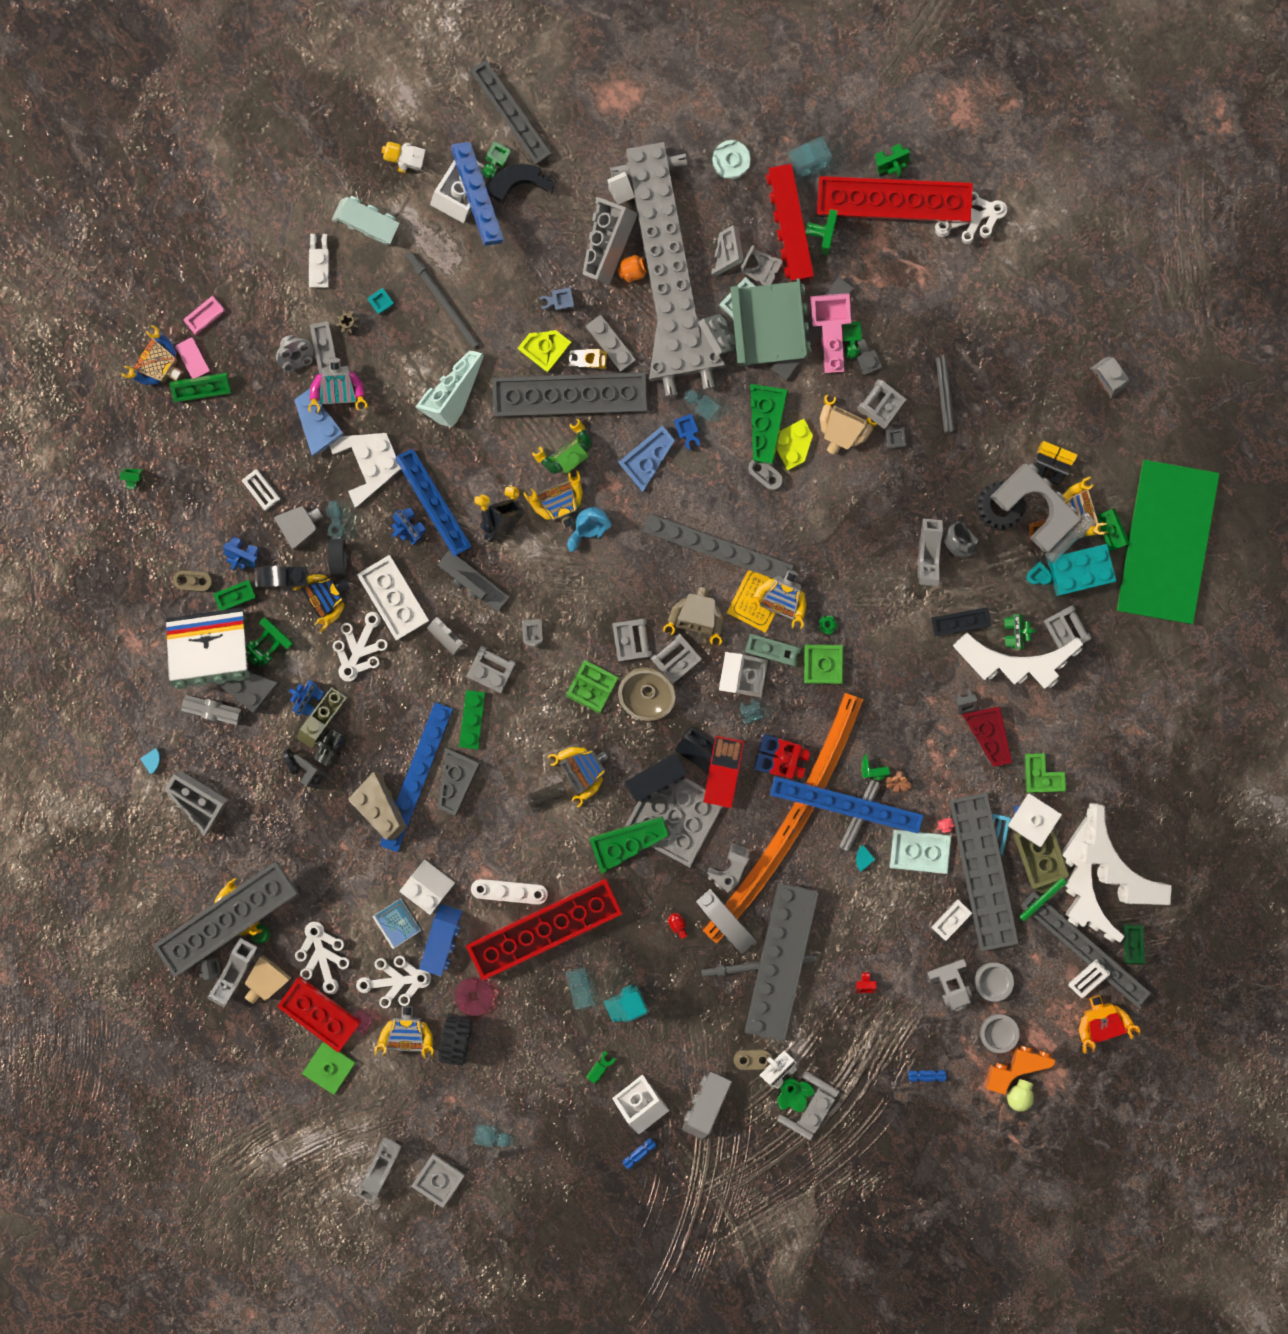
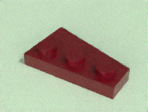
M1000 706L962 714L993 767L1012 763Z

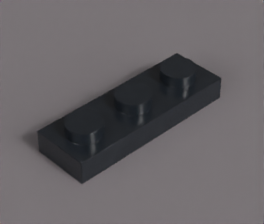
M988 607L931 617L934 637L992 626Z

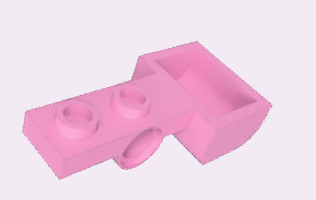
M850 294L810 296L812 326H822L824 372H844L842 324L851 323Z

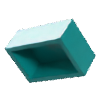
M1107 544L1047 559L1056 596L1116 582Z

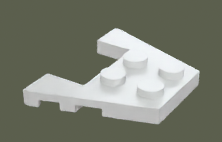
M387 433L341 436L329 445L333 455L352 448L363 473L366 484L348 491L355 508L359 507L362 502L401 470L395 459L396 454Z

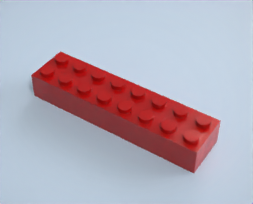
M604 878L468 943L466 948L483 981L622 915V910L607 879Z

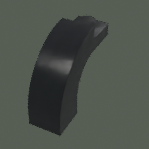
M516 164L500 171L491 180L487 187V192L491 198L504 204L510 191L520 184H532L551 195L555 185L552 183L553 180L545 175L540 177L542 173L541 168L530 164Z
M307 566L254 568V588L308 586Z

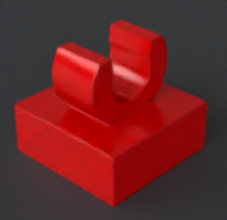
M862 973L861 981H857L855 985L856 993H875L876 981H870V973Z

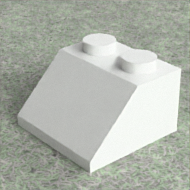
M725 652L719 690L761 697L768 660Z
M424 860L399 892L431 915L455 882Z
M643 1075L612 1098L628 1124L638 1134L669 1111L661 1097Z

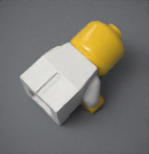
M387 142L386 146L382 147L381 153L384 154V160L398 163V171L405 173L407 168L416 171L421 169L425 149L412 146L411 143H404L401 147L400 144Z

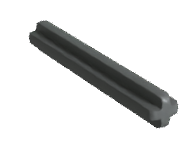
M938 357L936 363L944 432L949 433L955 430L948 363L946 357Z

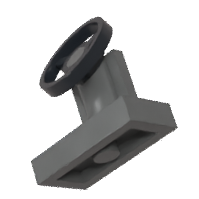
M291 749L284 750V758L290 772L293 775L298 774V766H301L307 772L300 782L305 786L318 789L328 773L304 757L294 754Z

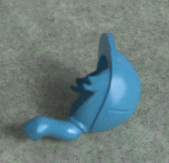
M589 507L579 513L576 519V531L573 532L567 543L570 552L577 551L583 536L594 537L597 535L599 539L606 530L611 528L612 522L602 509Z

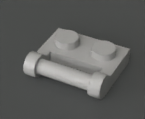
M877 380L873 390L865 401L859 404L857 410L885 429L906 399L884 381ZM880 392L885 393L883 399L873 410L870 405Z
M1074 604L1043 621L1058 649L1075 639L1064 618L1067 614L1079 633V640L1082 644L1092 638L1089 633L1087 634L1078 618Z
M646 618L612 623L618 661L652 657V652L649 651ZM632 626H638L642 652L636 653Z
M680 633L660 653L654 654L650 658L672 683H675L702 660ZM682 645L685 649L664 666L661 661L678 646Z
M481 646L466 677L501 693L516 662L512 660L509 662L487 651L486 647ZM484 657L506 668L505 672L502 673L481 663L482 658Z

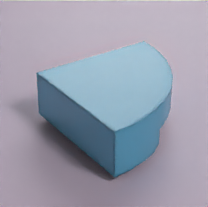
M158 748L140 758L150 774H153L159 766L160 753Z

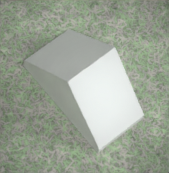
M625 172L608 179L609 191L618 205L635 197Z

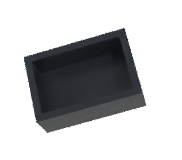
M676 753L626 780L625 783L635 801L644 803L652 798L650 794L656 791L660 794L668 789L667 785L674 781L677 784L686 779L684 775L687 772Z

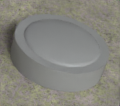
M989 962L977 970L974 977V985L980 996L995 1002L1009 996L1014 986V979L1011 971L1006 966L997 962Z
M993 1014L988 1016L981 1024L980 1038L985 1047L990 1051L1005 1053L1016 1046L1019 1040V1028L1011 1017L1005 1014Z

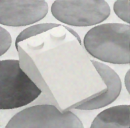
M454 160L434 191L430 205L464 223L472 209ZM477 162V163H478V166H479V169H480V172H481V175H482V177H483L484 183H485V185H486V183H487V181H488V179H489L490 177H488V178L484 177L485 174H483L482 172H483L485 166L482 165L481 163Z

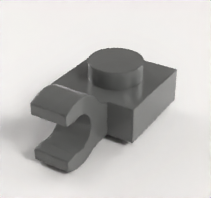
M865 339L857 342L856 344L859 346L861 356H858L856 359L863 375L882 368L875 350L869 352Z

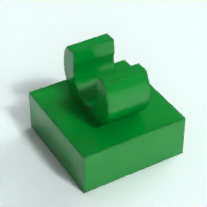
M124 468L120 472V480L126 481V489H135L137 481H140L143 477V469Z

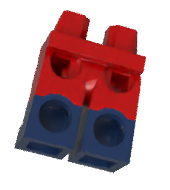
M763 734L759 751L774 754L777 757L757 753L753 769L791 779L793 777L803 778L805 768L796 766L798 759L808 761L810 751L801 748V745Z

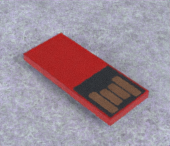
M716 735L703 803L732 808L744 741Z

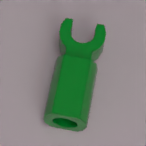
M608 1051L602 1053L601 1061H597L586 1076L595 1085L608 1070L607 1066L615 1062V1057L610 1061L605 1059Z

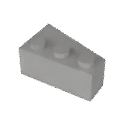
M712 1072L702 1077L699 1084L701 1086L700 1092H696L692 1100L691 1111L688 1110L684 1118L683 1131L700 1139H704L709 1134L731 1081Z

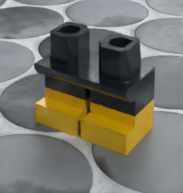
M1043 441L1039 446L1033 465L1039 471L1037 474L1042 479L1047 470L1053 472L1050 482L1060 485L1064 477L1069 475L1077 454L1062 448L1059 449L1060 447Z

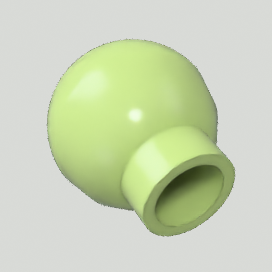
M1019 1079L1017 1085L1010 1089L1007 1101L1012 1109L1023 1112L1031 1108L1034 1102L1032 1092L1034 1084Z

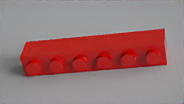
M792 164L771 167L765 176L767 186L771 185L772 193H769L770 202L775 205L776 210L773 212L774 222L779 225V230H777L778 242L782 241L783 249H780L782 261L786 260L787 265L784 268L785 278L789 279L790 282H797L796 279H800L801 282L812 280L814 274Z

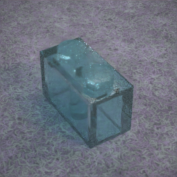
M823 136L787 152V158L790 164H792L795 175L801 174L802 177L812 172L811 169L826 167L830 164L829 161L832 158Z

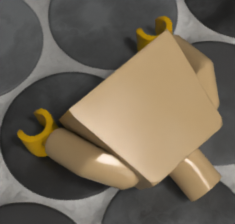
M826 395L824 398L825 405L820 415L821 431L825 434L824 439L830 441L827 451L837 455L841 447L849 449L851 446L856 447L866 441L877 423L871 422L869 417L865 420L835 406L836 397L834 396L833 402H828V395Z

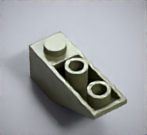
M331 687L300 728L297 739L313 749L316 745V740L319 741L347 697Z

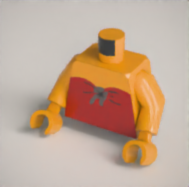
M1100 995L1089 998L1092 1009L1084 1011L1085 1015L1081 1018L1079 1026L1083 1053L1087 1052V1046L1091 1047L1092 1052H1094L1095 1043L1125 1034L1127 1030L1131 1039H1134L1131 1034L1133 1031L1138 1032L1140 1036V1029L1134 1026L1129 1015L1119 1006H1113L1111 1003L1103 1005Z

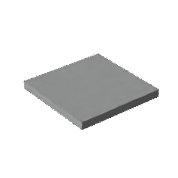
M686 778L677 784L674 781L667 785L668 789L660 794L657 791L650 794L652 798L644 803L638 801L625 827L663 816L669 835L650 847L691 867L722 806L703 803L706 789Z

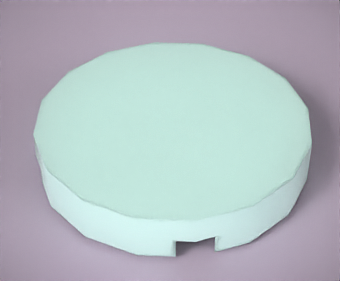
M729 140L718 145L714 151L712 161L714 169L720 176L727 179H736L744 175L749 169L751 158L744 144Z

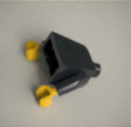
M506 487L505 496L511 497V499L492 504L489 508L487 507L490 504L488 496L481 494V497H475V504L482 507V510H480L482 517L480 527L485 532L484 539L486 541L494 542L495 538L509 534L525 513L518 504V501H516L520 493L517 488Z

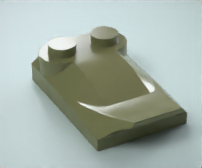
M1053 829L1041 847L1017 832L1013 834L1032 889L1043 894L1059 879L1063 878L1065 880L1069 877Z

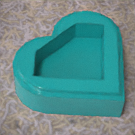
M1038 562L1027 573L1026 579L1032 585L1038 583L1046 585L1051 582L1052 574L1041 562Z

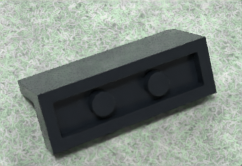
M690 726L675 748V751L709 773L715 741Z

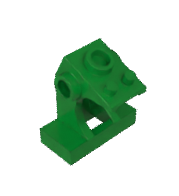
M266 617L259 622L266 629L256 642L251 640L246 645V659L248 663L255 665L257 668L261 665L266 666L272 659L271 655L281 644L288 650L295 645ZM265 639L273 645L266 653L258 647Z

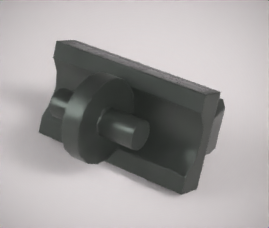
M328 728L322 741L316 740L315 744L319 748L314 756V760L328 767L331 764L335 765L338 760L336 753L346 743L344 735Z

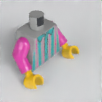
M339 358L329 359V367L322 368L321 374L316 375L311 384L309 413L312 405L317 407L318 413L320 410L319 404L356 402V409L360 411L359 404L363 402L365 403V409H367L368 404L363 399L365 394L362 381L355 373L350 372L349 367H341Z

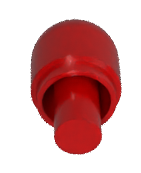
M678 913L671 914L668 917V924L674 933L677 932L681 939L687 937L688 935L684 930L686 923L682 916Z

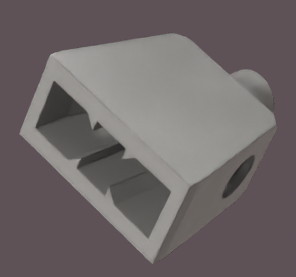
M302 506L278 515L274 519L292 549L296 550L319 531L315 522L322 519L323 515L319 508L308 513L306 508Z

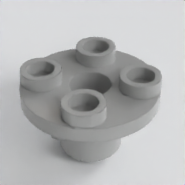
M289 335L281 340L280 348L276 353V361L285 372H291L310 365L313 361L314 349L308 340Z

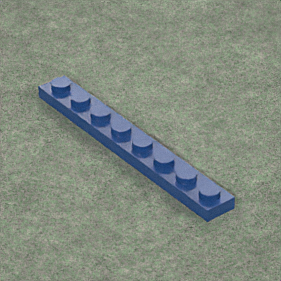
M436 702L433 705L395 804L407 828L453 711L452 708ZM407 828L394 841L386 840L382 837L379 846L398 852Z
M774 776L770 791L771 796L919 834L923 818L922 814Z

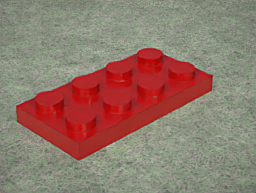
M301 976L296 979L277 1006L338 1053L361 1023L360 1020Z

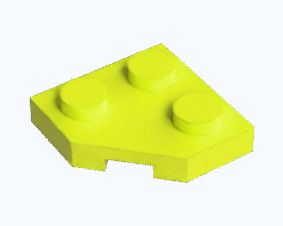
M557 330L529 333L517 349L548 373L570 346L571 341Z
M804 419L781 430L776 450L787 471L805 462L813 435Z

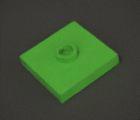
M804 645V683L843 684V645Z
M322 1042L302 1074L334 1095L356 1062L342 1052L338 1053Z

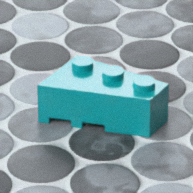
M632 984L622 989V993L603 1001L612 1022L630 1021L647 1013V1004L638 985L634 987Z

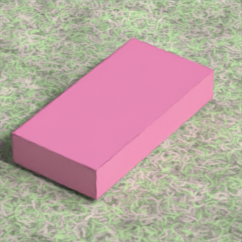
M212 296L183 320L193 333L198 335L226 311Z
M192 337L175 346L192 378L202 377L211 372Z

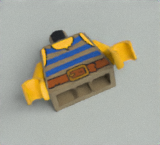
M576 470V477H571L569 472L568 481L536 494L533 488H530L533 492L531 496H527L524 492V497L530 502L537 514L546 520L551 519L553 522L560 519L564 529L575 525L571 514L578 512L577 508L581 506L583 490L578 470Z

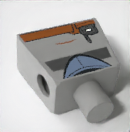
M1105 357L1090 368L1110 398L1128 385L1129 378L1113 357Z

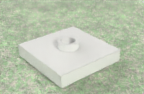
M1028 793L1007 826L1041 847L1061 817V814Z

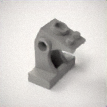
M732 843L728 853V859L732 863L731 867L726 871H718L709 867L707 872L708 879L710 881L714 879L715 885L720 890L724 889L729 892L739 882L743 869L749 859L750 849Z
M964 959L927 972L930 984L941 982L945 991V995H942L945 1005L953 1010L956 1009V1011L966 1008L967 1004L970 1003L969 998L972 997L969 987H964L959 975L967 971ZM956 979L960 989L950 992L946 982Z

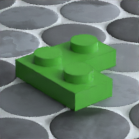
M1045 753L1025 754L1026 792L1066 791L1065 772H1046Z

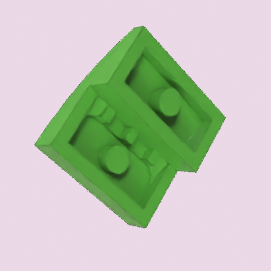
M584 660L566 697L600 714L618 677Z

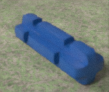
M938 1070L937 1072L909 1071L908 1079L910 1082H917V1080L920 1082L946 1081V1072L944 1070Z
M651 1138L644 1143L645 1145H641L630 1154V1157L623 1160V1164L628 1170L635 1165L634 1163H638L649 1154V1151L656 1148V1143Z

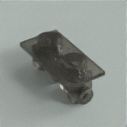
M562 781L526 795L533 813L569 799Z

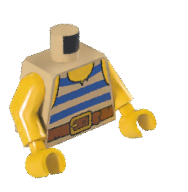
M1087 477L1082 482L1069 487L1062 495L1065 498L1064 502L1068 506H1073L1078 511L1077 516L1080 518L1069 531L1072 534L1083 537L1097 534L1105 535L1108 533L1101 531V527L1107 524H1098L1088 489L1093 488L1095 484L1091 486L1087 484V480L1092 477Z

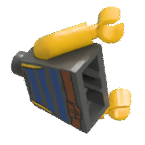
M570 747L559 752L558 755L550 754L548 758L553 756L556 758V762L550 765L554 766L560 762L562 769L577 792L572 801L575 798H579L581 803L576 807H580L584 799L587 800L599 790L603 781L602 775L605 773L602 765L609 762L608 756L605 752L596 755L592 749L587 751L581 747Z

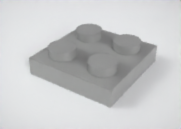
M720 314L703 318L698 322L716 356L736 349L735 336L730 333L726 320Z
M433 1153L411 1187L443 1208L465 1174Z

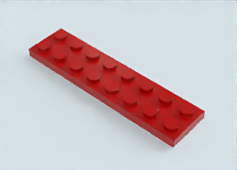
M819 176L817 216H829L831 209L838 211L837 217L971 223L973 183Z

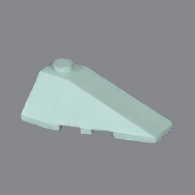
M469 351L453 366V371L448 376H443L439 379L441 383L436 388H430L424 394L416 408L439 424L453 427L464 411L484 355Z

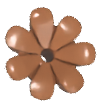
M897 771L896 776L893 778L888 777L886 780V787L893 788V792H899L900 789L907 791L911 788V784L907 782L906 777H903V772Z

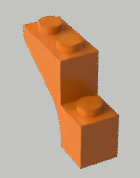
M1021 1046V1049L1015 1047L1010 1068L1007 1069L1008 1066L1001 1063H996V1066L990 1065L984 1087L991 1091L1006 1094L1009 1084L1015 1077L1051 1068L1054 1066L1055 1059L1051 1057L1050 1053L1040 1051L1038 1054L1032 1052V1048Z

